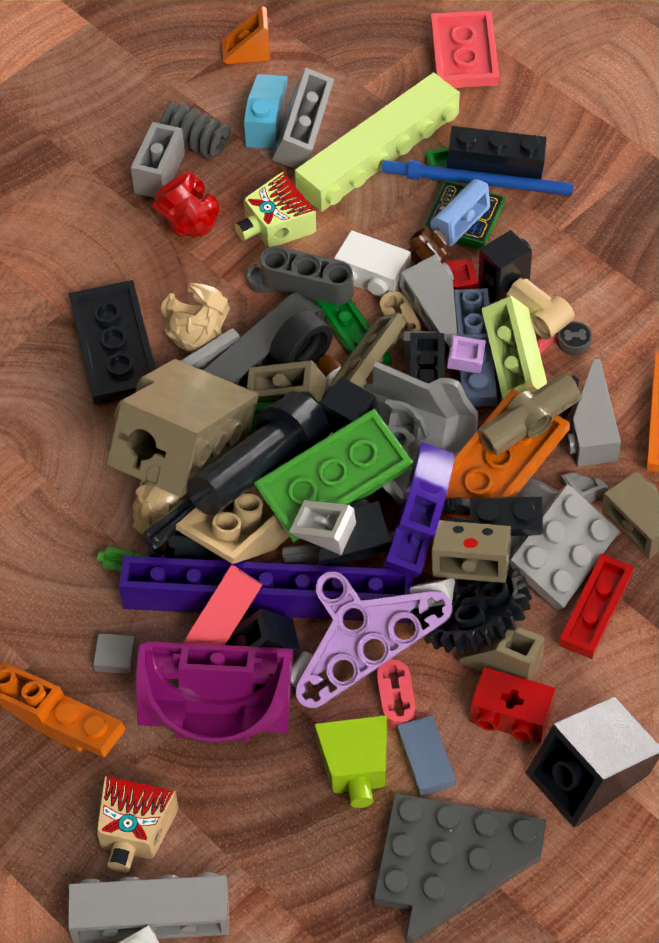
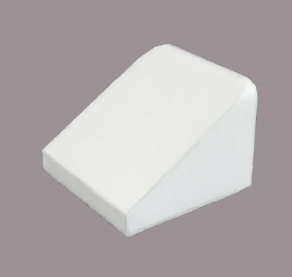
M446 578L417 584L410 587V593L439 591L444 593L452 603L455 580L453 578ZM432 598L428 601L430 607L445 605V602L443 600L437 602Z

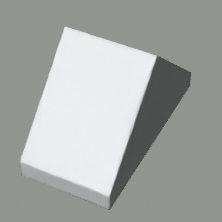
M304 500L289 532L296 537L342 555L356 524L354 508L344 504Z

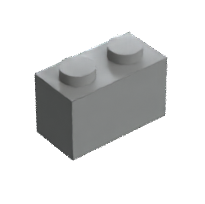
M152 122L131 166L135 194L154 198V195L160 188L174 179L185 155L182 128Z

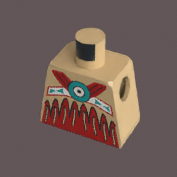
M108 776L105 777L97 835L101 848L111 851L107 863L110 869L121 873H128L134 856L145 859L155 857L179 808L176 791Z

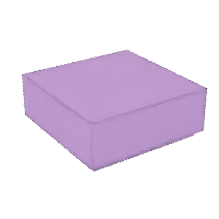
M452 335L447 368L481 374L486 340Z

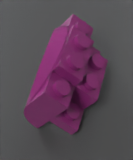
M145 641V644H140L137 660L136 700L138 725L162 726L175 733V738L211 743L250 742L251 737L260 732L288 733L293 649ZM166 679H179V689ZM256 683L266 684L255 692Z

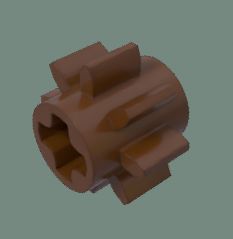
M425 226L409 238L408 243L411 247L408 250L411 252V260L415 264L435 254L441 260L447 254L444 246L447 245L446 241L448 239L438 227L431 231Z

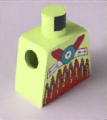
M284 172L278 174L245 198V219L235 223V230L242 241L258 235L267 247L278 246L317 232L316 211Z

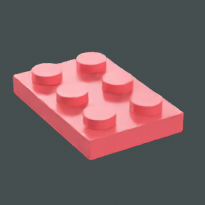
M491 10L431 13L436 74L454 88L499 86V70Z

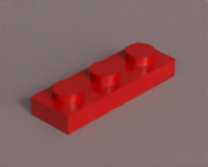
M600 554L559 639L560 647L593 659L630 582L634 566Z

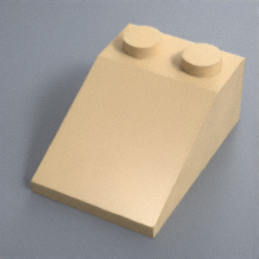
M255 485L215 515L204 514L195 508L176 524L177 531L232 564L274 551L289 537L255 488Z

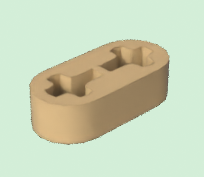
M393 291L381 297L380 317L395 313L394 309L390 307L395 306L396 309H400V314L407 321L404 325L406 331H421L419 320L412 305L403 293ZM400 331V338L394 343V346L404 350V332Z

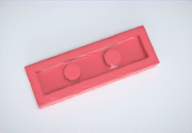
M231 565L183 643L225 645L263 584Z

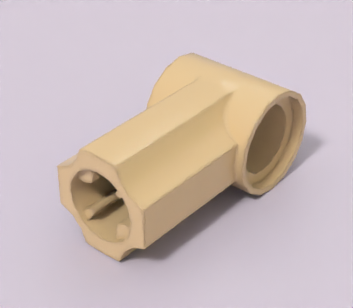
M519 278L512 284L506 294V298L512 296L529 308L534 331L543 339L548 340L575 318L572 307L565 299L559 296L551 298L528 279L523 280Z

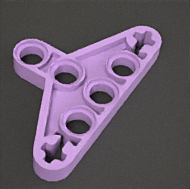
M337 572L323 574L317 581L316 593L333 618V621L297 684L296 696L298 701L305 707L319 708L444 624L453 612L450 599L444 593L430 591L362 601L350 582L342 574ZM331 578H337L343 584V593L336 599H329L323 593L324 583ZM433 598L437 602L443 600L446 604L442 608L444 615L438 618L433 614L424 619L429 623V627L423 630L420 620L411 613V610L418 607L419 613L422 614L430 608L428 604L430 599ZM359 609L363 613L364 622L359 629L350 630L345 626L343 617L348 610ZM403 618L412 620L416 627L414 635L407 640L399 639L395 634V625ZM372 639L380 640L385 647L383 657L377 661L369 660L364 654L365 644ZM341 660L350 661L354 667L353 677L346 682L339 681L333 673L335 664ZM327 670L328 679L337 689L331 693L330 686H326L319 692L321 697L319 701L316 702L313 698L306 699L304 697V694L308 691L306 684L308 682H311L313 685L320 684L325 679L319 676V673Z

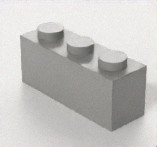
M305 67L293 90L272 160L293 169H297L307 161L316 141L334 82L333 78Z

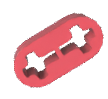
M391 659L378 668L377 687L382 716H387L388 727L397 730V725L415 720L416 704L408 666L400 660ZM396 673L397 678H399L398 688L392 689L389 674ZM400 700L401 708L404 711L403 716L396 715L394 701Z

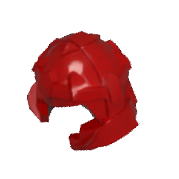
M191 171L176 177L160 188L154 195V203L152 204V208L168 223L169 229L174 234L182 237L185 235L192 236V238L204 237L210 233L216 224L215 219L220 210L219 203L214 195L211 196L210 193H207L202 199L205 190L204 183Z

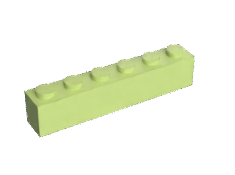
M433 72L295 170L296 188L306 200L321 212L331 205L337 204L343 196L353 189L361 187L367 179L378 171H382L383 160L394 161L399 156L407 154L413 146L424 138H429L435 130L445 123L453 121L459 114L460 92Z

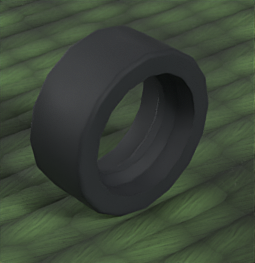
M301 311L289 318L277 331L269 349L270 359L275 364L312 360L317 365L318 359L324 356L330 347L333 338L332 329L312 311Z

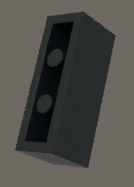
M451 126L446 168L542 179L547 137Z

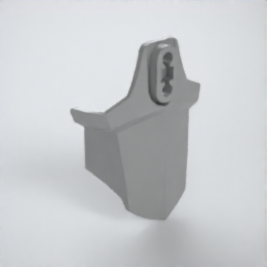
M375 361L373 365V383L366 384L363 389L376 397L381 418L412 459L413 463L415 462L421 442L454 453L456 457L478 430V411L467 398L461 383L451 378H439L428 384ZM412 469L382 487L400 509L402 508L401 503Z

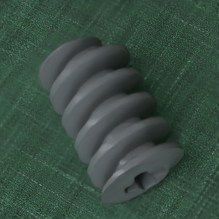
M171 102L164 111L160 124L182 128L185 148H191L193 152L200 153L208 159L218 156L224 150L231 134L230 125H221L220 120L217 118L211 120L210 115L207 113L201 115L200 110L197 108L190 110L191 107L187 103H183L178 107L177 102Z

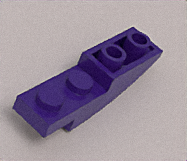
M421 442L383 566L416 578L421 574L445 502L454 464V453Z

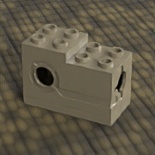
M174 359L143 376L137 384L136 393L121 400L117 405L114 414L117 420L115 430L107 444V450L110 451L107 465L140 480H149L156 483V487L182 497L188 493L187 486L191 478L249 436L259 394Z

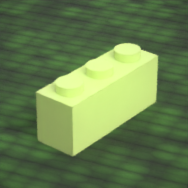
M512 296L481 308L502 398L504 399L511 389L519 393L524 391L534 393L547 384L529 308Z

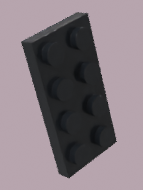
M130 280L69 293L94 405L124 399L136 393L139 380L156 370L134 281Z

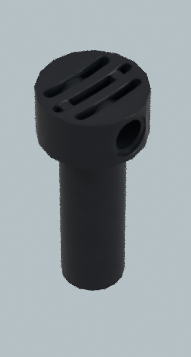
M291 391L281 395L274 404L263 408L256 417V432L190 479L187 491L195 507L207 515L219 513L252 488L254 482L327 438L331 433L330 423L325 412L314 399L304 393Z

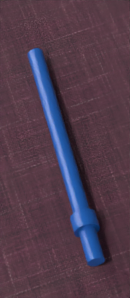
M383 160L382 173L407 176L406 179L419 180V177L470 183L472 180L478 179L487 183L488 186L568 196H572L573 183L421 165V161L409 160L408 163Z

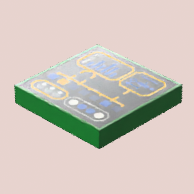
M445 180L423 227L427 226L432 231L430 226L431 220L466 186ZM489 192L490 208L456 243L476 249L487 245L505 205V197Z

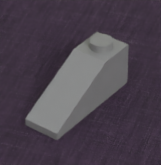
M435 254L402 271L400 288L427 330L444 333V356L448 361L452 335L458 336L453 289L454 276L450 267L446 263L442 264Z
M593 359L582 391V399L579 401L573 417L572 432L566 434L567 449L569 454L575 455L577 467L612 463L619 460L621 440L600 359Z

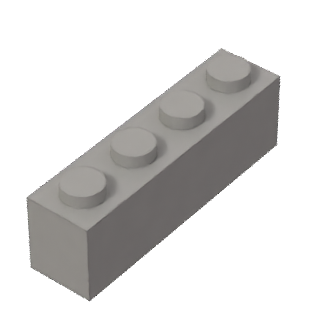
M205 872L198 874L196 877L180 878L177 875L169 874L152 880L124 877L116 882L85 879L79 884H69L68 929L72 942L123 941L147 926L153 929L157 939L230 935L226 875L219 876L216 873Z

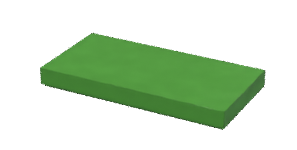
M374 408L254 482V485L292 542H295L300 538L294 536L289 531L304 500L351 505L414 467V463Z

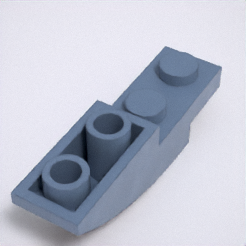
M488 288L454 290L457 335L486 340L481 374L458 370L459 382L474 407L497 406L494 361L481 309L489 305Z

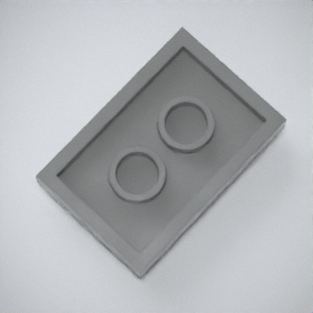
M569 484L563 486L543 511V534L525 536L509 559L512 569L518 567L521 575L525 576L528 585L557 611L565 607L595 566L600 554L606 551L619 533L615 526Z

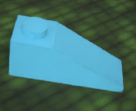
M257 74L248 97L244 118L246 147L275 149L280 133L288 76Z

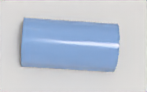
M478 179L472 180L431 220L430 226L432 231L438 227L448 239L446 244L454 245L490 208L488 184Z

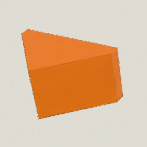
M264 6L259 7L221 39L223 62L226 64L270 61L267 9Z

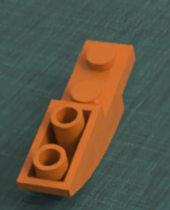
M3 662L0 665V706L55 741L79 753L86 749L105 758L126 730L121 720L65 696L59 686Z

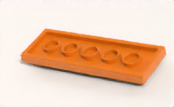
M511 389L481 427L507 411L509 403L520 393ZM557 415L544 433L534 438L526 436L498 456L491 454L486 449L477 430L454 458L445 500L447 498H464L470 501V498L516 497L570 430V422ZM441 512L439 519L444 521L447 518H465L470 521V515H448ZM393 533L389 537L390 541L392 540ZM434 538L431 540L422 568L423 571L433 576L432 547ZM434 577L437 580L446 579L441 577Z

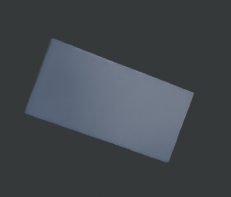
M433 715L397 725V732L419 796L456 786V779Z

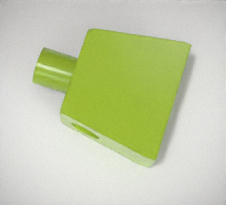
M387 716L315 724L317 747L332 791L334 793L349 792L350 804L355 808H364L373 804L372 789L382 788L386 785Z

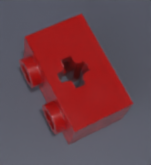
M484 667L471 702L470 722L487 731L499 730L512 734L513 737L521 741L541 743L554 706L556 688Z

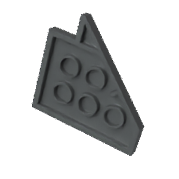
M395 793L374 896V905L411 911L407 943H414L538 863L541 859L547 819Z

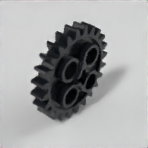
M509 563L506 583L454 579L453 612L451 617L423 638L426 644L432 643L435 650L443 646L445 652L449 653L456 646L460 654L465 651L467 646H472L474 652L477 651L480 643L483 642L490 647L494 637L504 640L506 638L504 631L506 629L516 630L517 627L514 621L525 620L526 617L523 611L530 610L531 608L528 601L532 599L525 576L521 575L518 567L512 569ZM445 605L430 607L422 614L419 613V609L414 612V615L420 620L423 630L429 627V623L424 619L433 614L438 618L444 615L442 608Z

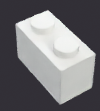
M351 230L334 260L345 262L352 268L354 286L370 291L376 296H383L388 292L400 291L401 272L411 267V252Z

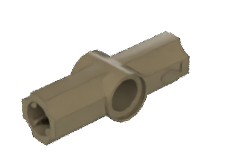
M562 373L534 393L524 391L518 394L509 403L507 411L478 429L479 437L486 449L491 454L498 456L526 436L534 438L544 433L552 424L554 417L582 399V393L574 379L569 374L565 375Z

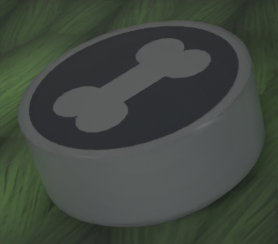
M573 321L559 331L558 345L567 354L581 355L587 352L591 346L592 332L584 323Z

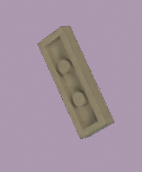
M398 312L378 317L327 387L334 386L342 376L363 389L367 383L366 378L373 370L375 361L382 363L384 353L400 338L399 332L407 323L403 316Z

